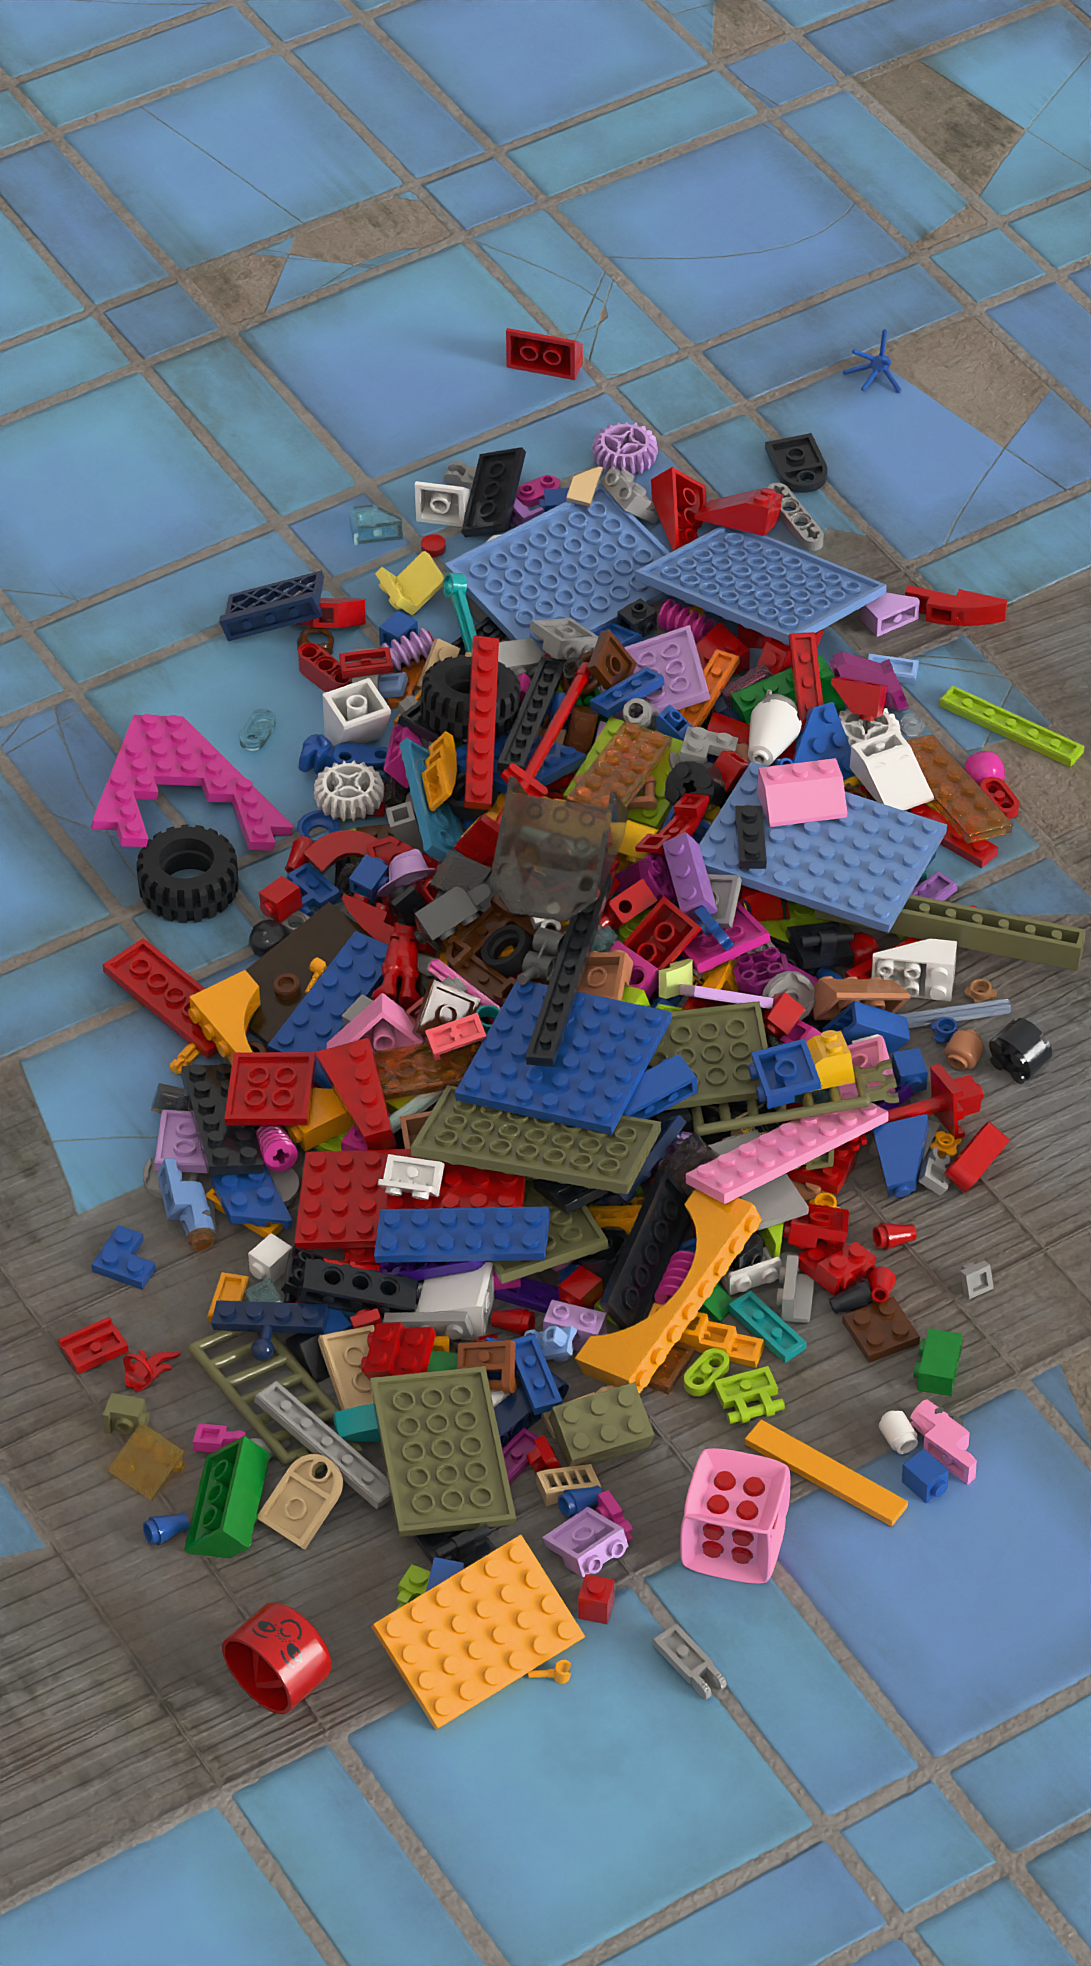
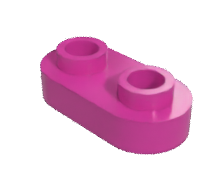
M552 475L541 476L518 486L516 498L528 508L540 504L539 499H544V489L560 488V481Z

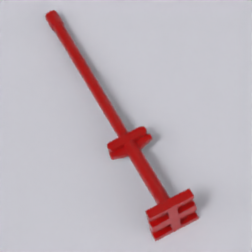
M583 662L574 675L573 682L525 770L511 763L501 773L500 776L512 788V791L496 821L484 813L456 843L454 849L476 866L501 874L513 863L519 854L524 852L527 845L508 830L525 799L541 805L544 801L543 797L548 793V789L537 781L535 777L580 693L592 676V673L587 668L588 662Z
M940 1063L930 1066L931 1098L887 1110L888 1121L885 1123L927 1114V1116L934 1114L948 1132L954 1136L955 1140L965 1137L964 1130L958 1124V1120L964 1119V1109L957 1102V1097L963 1096V1090ZM873 1130L844 1144L849 1150L857 1151L860 1148V1144H867L866 1134L873 1132ZM697 1167L671 1174V1176L680 1186L687 1185L686 1173Z

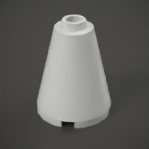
M771 699L770 702L766 703L762 701L757 704L750 717L748 758L750 761L769 766L798 737L802 723L797 717L795 708L777 699Z

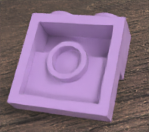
M586 1507L542 1537L545 1547L561 1556L565 1567L582 1578L585 1574L599 1572L605 1562L614 1557H621L626 1548L629 1547L624 1529L589 1507Z

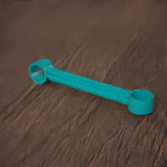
M447 573L443 581L444 595L452 600L465 650L472 653L473 636H477L465 595L467 579L463 573Z

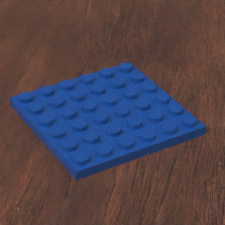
M516 980L486 1035L487 1038L483 1040L455 1091L456 1100L612 1135L672 1020L671 1011L578 992L554 1067L527 1065L525 1056L549 985L530 981L521 985Z

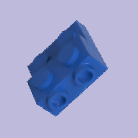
M805 1039L751 1052L752 1064L748 1065L752 1081L758 1080L759 1086L756 1087L758 1100L760 1103L765 1102L768 1109L795 1102V1095L821 1089V1082Z

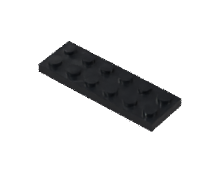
M231 1064L182 1066L181 1078L208 1175L263 1173L264 1161L253 1125L225 1124L224 1117L232 1068Z
M667 1170L657 1171L599 1302L602 1309L621 1330L634 1326L648 1318L655 1302V1292L658 1289L671 1256L678 1249L691 1219L684 1205L689 1196Z

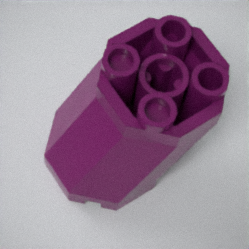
M842 651L832 655L834 660L829 661L836 677L888 685L884 708L900 713L910 709L889 659L878 663Z
M651 853L615 874V878L617 880L620 878L621 883L617 888L618 894L642 878L658 900L646 909H653L663 896L673 904L678 901L665 854Z
M769 947L752 954L741 955L737 959V965L733 968L738 989L746 994L757 996L763 995L764 988L773 977L786 971H797L805 975L813 986L819 980L788 963L786 954L779 953V949L775 947ZM813 1008L808 1016L814 1015Z

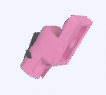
M928 1399L923 1400L910 1417L913 1420L910 1422L911 1425L924 1437L923 1449L944 1465L950 1473L968 1485L975 1479L977 1460L969 1452L965 1451L969 1444V1431L963 1427V1419Z

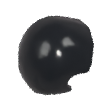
M271 919L263 920L253 926L249 936V945L255 955L263 956L289 934L280 922Z

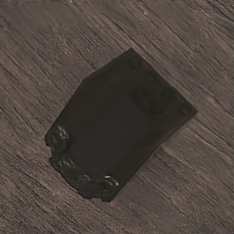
M509 776L490 878L491 885L512 914L567 922L598 899L624 839L628 810L616 792H610L608 808L528 796L517 779Z

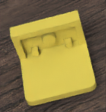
M426 551L421 552L397 577L383 567L375 573L380 581L379 587L390 596L388 599L390 604L395 609H403L412 616L443 586L444 581L443 574Z

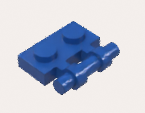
M308 862L287 874V879L299 886L300 892L303 895V907L298 911L309 917L314 915V911L310 909L311 906L314 905L320 910L327 903L330 902L332 904L341 899V891Z

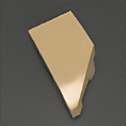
M596 467L573 476L567 494V501L591 507L603 467Z

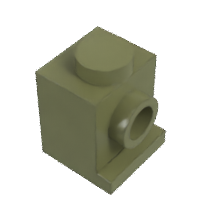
M111 1393L103 1413L105 1433L111 1434L113 1429L122 1433L140 1435L142 1428H147L150 1413L146 1411L145 1399Z

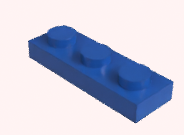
M645 667L591 699L590 707L607 718L614 716L623 710L624 705L629 700L634 698L641 699L665 685L664 676Z
M532 1334L513 1339L512 1341L516 1342L515 1368L534 1415L549 1412L552 1410V1407L561 1405L563 1401L536 1335Z

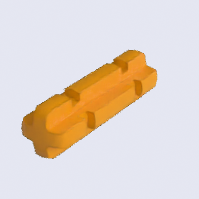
M188 1043L179 1053L177 1059L170 1063L169 1069L175 1074H181V1067L190 1066L201 1053L193 1043Z

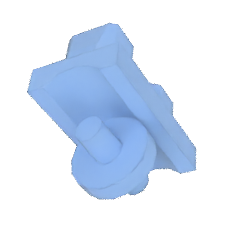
M555 1325L541 1332H537L534 1329L528 1330L524 1336L536 1335L545 1360L554 1359L557 1362H564L572 1356L574 1350L572 1340L576 1335L577 1329L573 1326L559 1328Z

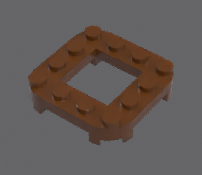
M521 892L518 895L502 897L499 894L495 895L490 899L491 906L458 937L452 934L447 941L446 959L448 967L501 1008L516 980L513 977L505 978L499 972L489 968L478 957L481 955L482 946L487 937L495 930L506 925L520 926L533 940L537 929L534 930L531 923V913L539 910L529 902L528 896ZM568 924L564 927L561 925L559 932L566 934ZM548 925L546 927V929L556 931L553 925ZM538 978L530 980V982L549 985L550 981Z

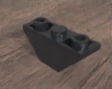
M404 884L400 885L388 895L391 900L387 904L407 926H412L419 920L415 913L427 905L413 885L406 887Z

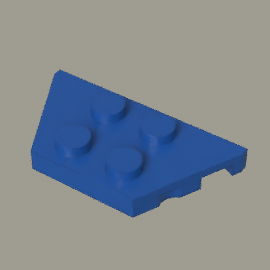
M265 1165L263 1173L215 1175L212 1177V1187L230 1223L253 1224L254 1226L266 1227V1222L283 1223L284 1229L292 1228V1218Z

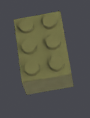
M635 1382L554 1406L549 1416L567 1467L594 1464L650 1447L654 1438V1432Z

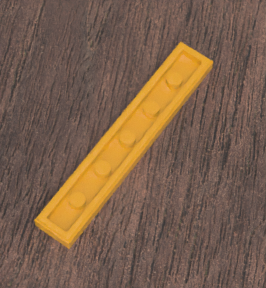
M760 1420L745 1438L746 1446L768 1458L787 1465L789 1470L891 1527L908 1508L907 1500L763 1420Z

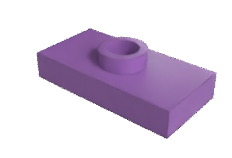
M937 871L914 888L911 895L944 901L957 891L958 884Z

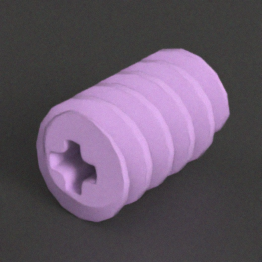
M424 628L419 629V637L415 632H410V641L404 635L400 637L401 644L395 639L391 640L390 653L392 665L399 672L401 671V663L410 668L411 659L420 664V655H423L427 660L433 645L430 635ZM386 643L382 644V648L389 647Z

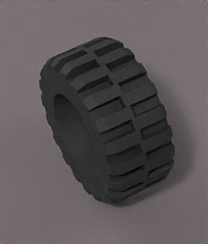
M458 655L456 658L451 656L443 661L439 660L425 672L422 680L420 706L422 718L435 732L439 731L442 735L446 731L453 735L454 740L459 741L462 739L467 740L471 657ZM498 662L495 738L501 737L512 728L519 711L521 688L515 673L510 668H506L505 664Z
M189 824L181 825L180 828H174L173 826L167 828L166 832L162 833L160 831L155 834L153 840H148L147 847H143L139 851L136 865L140 897L143 899L145 906L159 917L163 915L164 919L172 922L173 920H179V923H187V921H194V923L202 922L203 918L211 919L217 915L218 911L220 913L223 912L236 897V892L239 888L235 849L222 834L218 836V832L211 828L206 830L200 825L189 827ZM186 869H196L205 872L193 878L171 876L175 872Z

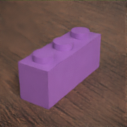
M686 832L663 842L680 910L694 922L700 920L694 911L701 905L710 914L718 912L700 845Z

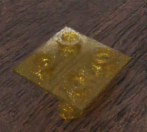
M141 1422L108 1471L152 1501L171 1472L177 1471L179 1473L184 1469L185 1463L182 1457L185 1452Z

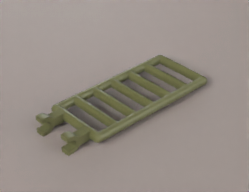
M890 1059L883 1060L876 1067L865 1069L860 1066H853L858 1093L856 1098L842 1100L839 1086L828 1088L831 1102L814 1105L812 1092L801 1094L803 1107L787 1109L785 1104L775 1107L776 1112L759 1114L756 1099L745 1100L748 1116L735 1119L731 1118L729 1102L720 1103L718 1108L721 1121L704 1124L701 1106L690 1107L694 1132L698 1136L864 1108L868 1107L871 1102L880 1100L888 1103H898L899 1097L897 1093H887L889 1089L897 1087L893 1074H882L884 1070L892 1069ZM877 1081L882 1083L879 1086L867 1087V1083Z
M220 1330L190 1343L188 1346L190 1354L282 1464L289 1465L302 1456L313 1454L304 1445L288 1452L280 1442L294 1436L285 1428L272 1433L265 1423L275 1419L266 1411L256 1414L249 1406L255 1403V1395L272 1383L243 1396L234 1388V1386L287 1365L293 1374L277 1380V1382L285 1389L302 1383L309 1392L296 1398L305 1406L317 1401L325 1411L316 1414V1416L324 1423L331 1420L334 1421L333 1414L340 1410L273 1332L271 1342L278 1356L228 1377H225L218 1368L251 1355V1346L254 1341L212 1359L203 1350L247 1331ZM346 1441L358 1453L361 1454L363 1452L358 1443ZM323 1465L316 1469V1479L322 1478L318 1473L323 1471Z

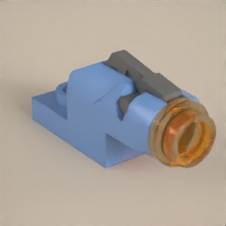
M165 1158L157 1176L167 1220H180L186 1233L187 1242L192 1246L193 1250H207L213 1246L215 1239L216 1220L214 1202L206 1198L205 1190L200 1182L182 1181V1172L177 1168L175 1158Z

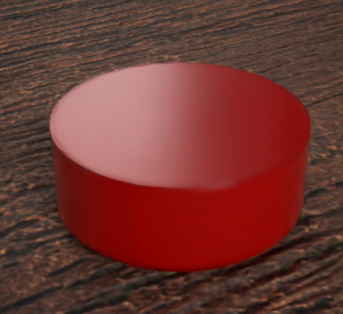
M437 534L427 535L421 541L422 552L426 551L431 557H439L446 551V540Z

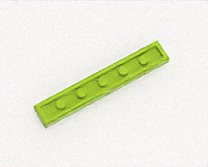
M953 685L939 699V707L1068 767H1071L1084 753L1083 745Z

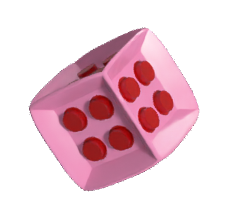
M718 1448L704 1449L696 1463L685 1501L680 1533V1557L682 1564L692 1571L713 1577L744 1583H767L773 1573L785 1530L786 1514L790 1500V1471L788 1466L777 1460L759 1455Z

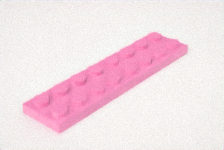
M851 1092L841 1095L842 1100L858 1097ZM871 1103L868 1107L792 1120L686 1173V1184L726 1204L887 1122L888 1111Z

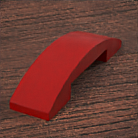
M685 793L673 806L675 812L673 819L658 834L648 833L635 846L636 852L665 854L663 842L684 832L692 836L707 809L709 795Z

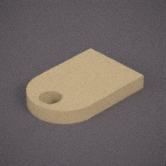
M309 1454L300 1457L288 1468L259 1512L257 1519L305 1550L341 1495L343 1488L341 1471L334 1462L323 1455ZM320 1465H327L328 1472L326 1476L316 1479V1469Z

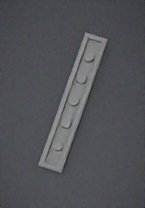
M275 1381L255 1395L254 1402L313 1454L323 1455L334 1462L341 1471L343 1480L373 1507L379 1509L391 1500L387 1477L280 1383Z

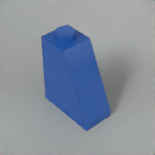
M853 1001L823 1028V1032L828 1030L841 1031L847 1046L853 1044L852 1041L879 1034L884 1038L888 1054L897 1052L910 1040L907 1017L857 1001Z
M927 1114L881 1124L872 1129L889 1197H905L911 1192L916 1191L929 1132Z

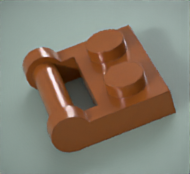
M502 1340L458 1343L457 1369L485 1366L486 1372H502V1380H488L490 1392L503 1391L505 1394L515 1393L517 1387L514 1377L516 1342Z

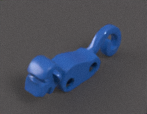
M314 734L307 737L303 742L298 768L302 772H308L314 768V773L318 774L325 767L332 768L333 763L340 765L343 763V760L346 763H352L355 760L356 764L365 762L367 767L373 766L374 770L384 771L388 748L372 747L351 742L333 746L331 741L323 736V734ZM385 772L383 775H380V777L382 780L388 779L390 775L387 772Z

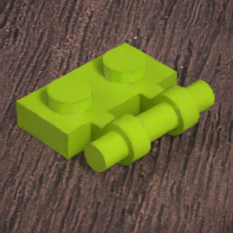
M769 1366L714 1380V1390L723 1410L731 1407L736 1409V1411L726 1414L729 1424L737 1422L744 1424L750 1422L751 1418L762 1415L765 1417L773 1416L775 1412L785 1409L782 1398L773 1401L770 1398L771 1396L778 1395V1386ZM757 1400L761 1403L748 1408L746 1406V1403Z

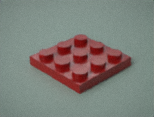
M234 1053L224 1117L225 1124L308 1125L317 1062L316 1053Z

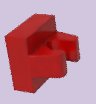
M545 1435L535 1439L534 1442L537 1447L526 1455L535 1474L543 1470L562 1468Z

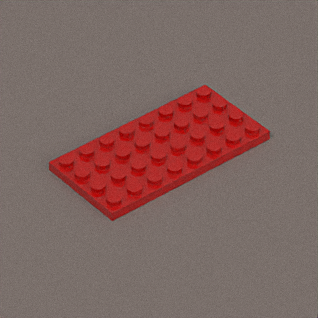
M411 1149L306 1152L294 1244L295 1247L300 1249L373 1248L376 1245L380 1209L523 1207L526 1176L442 1162L445 1165L439 1196H429L428 1200L413 1198L412 1193L402 1192V1196L386 1194L385 1189L378 1185V1180L384 1178L388 1154L423 1159L411 1156Z

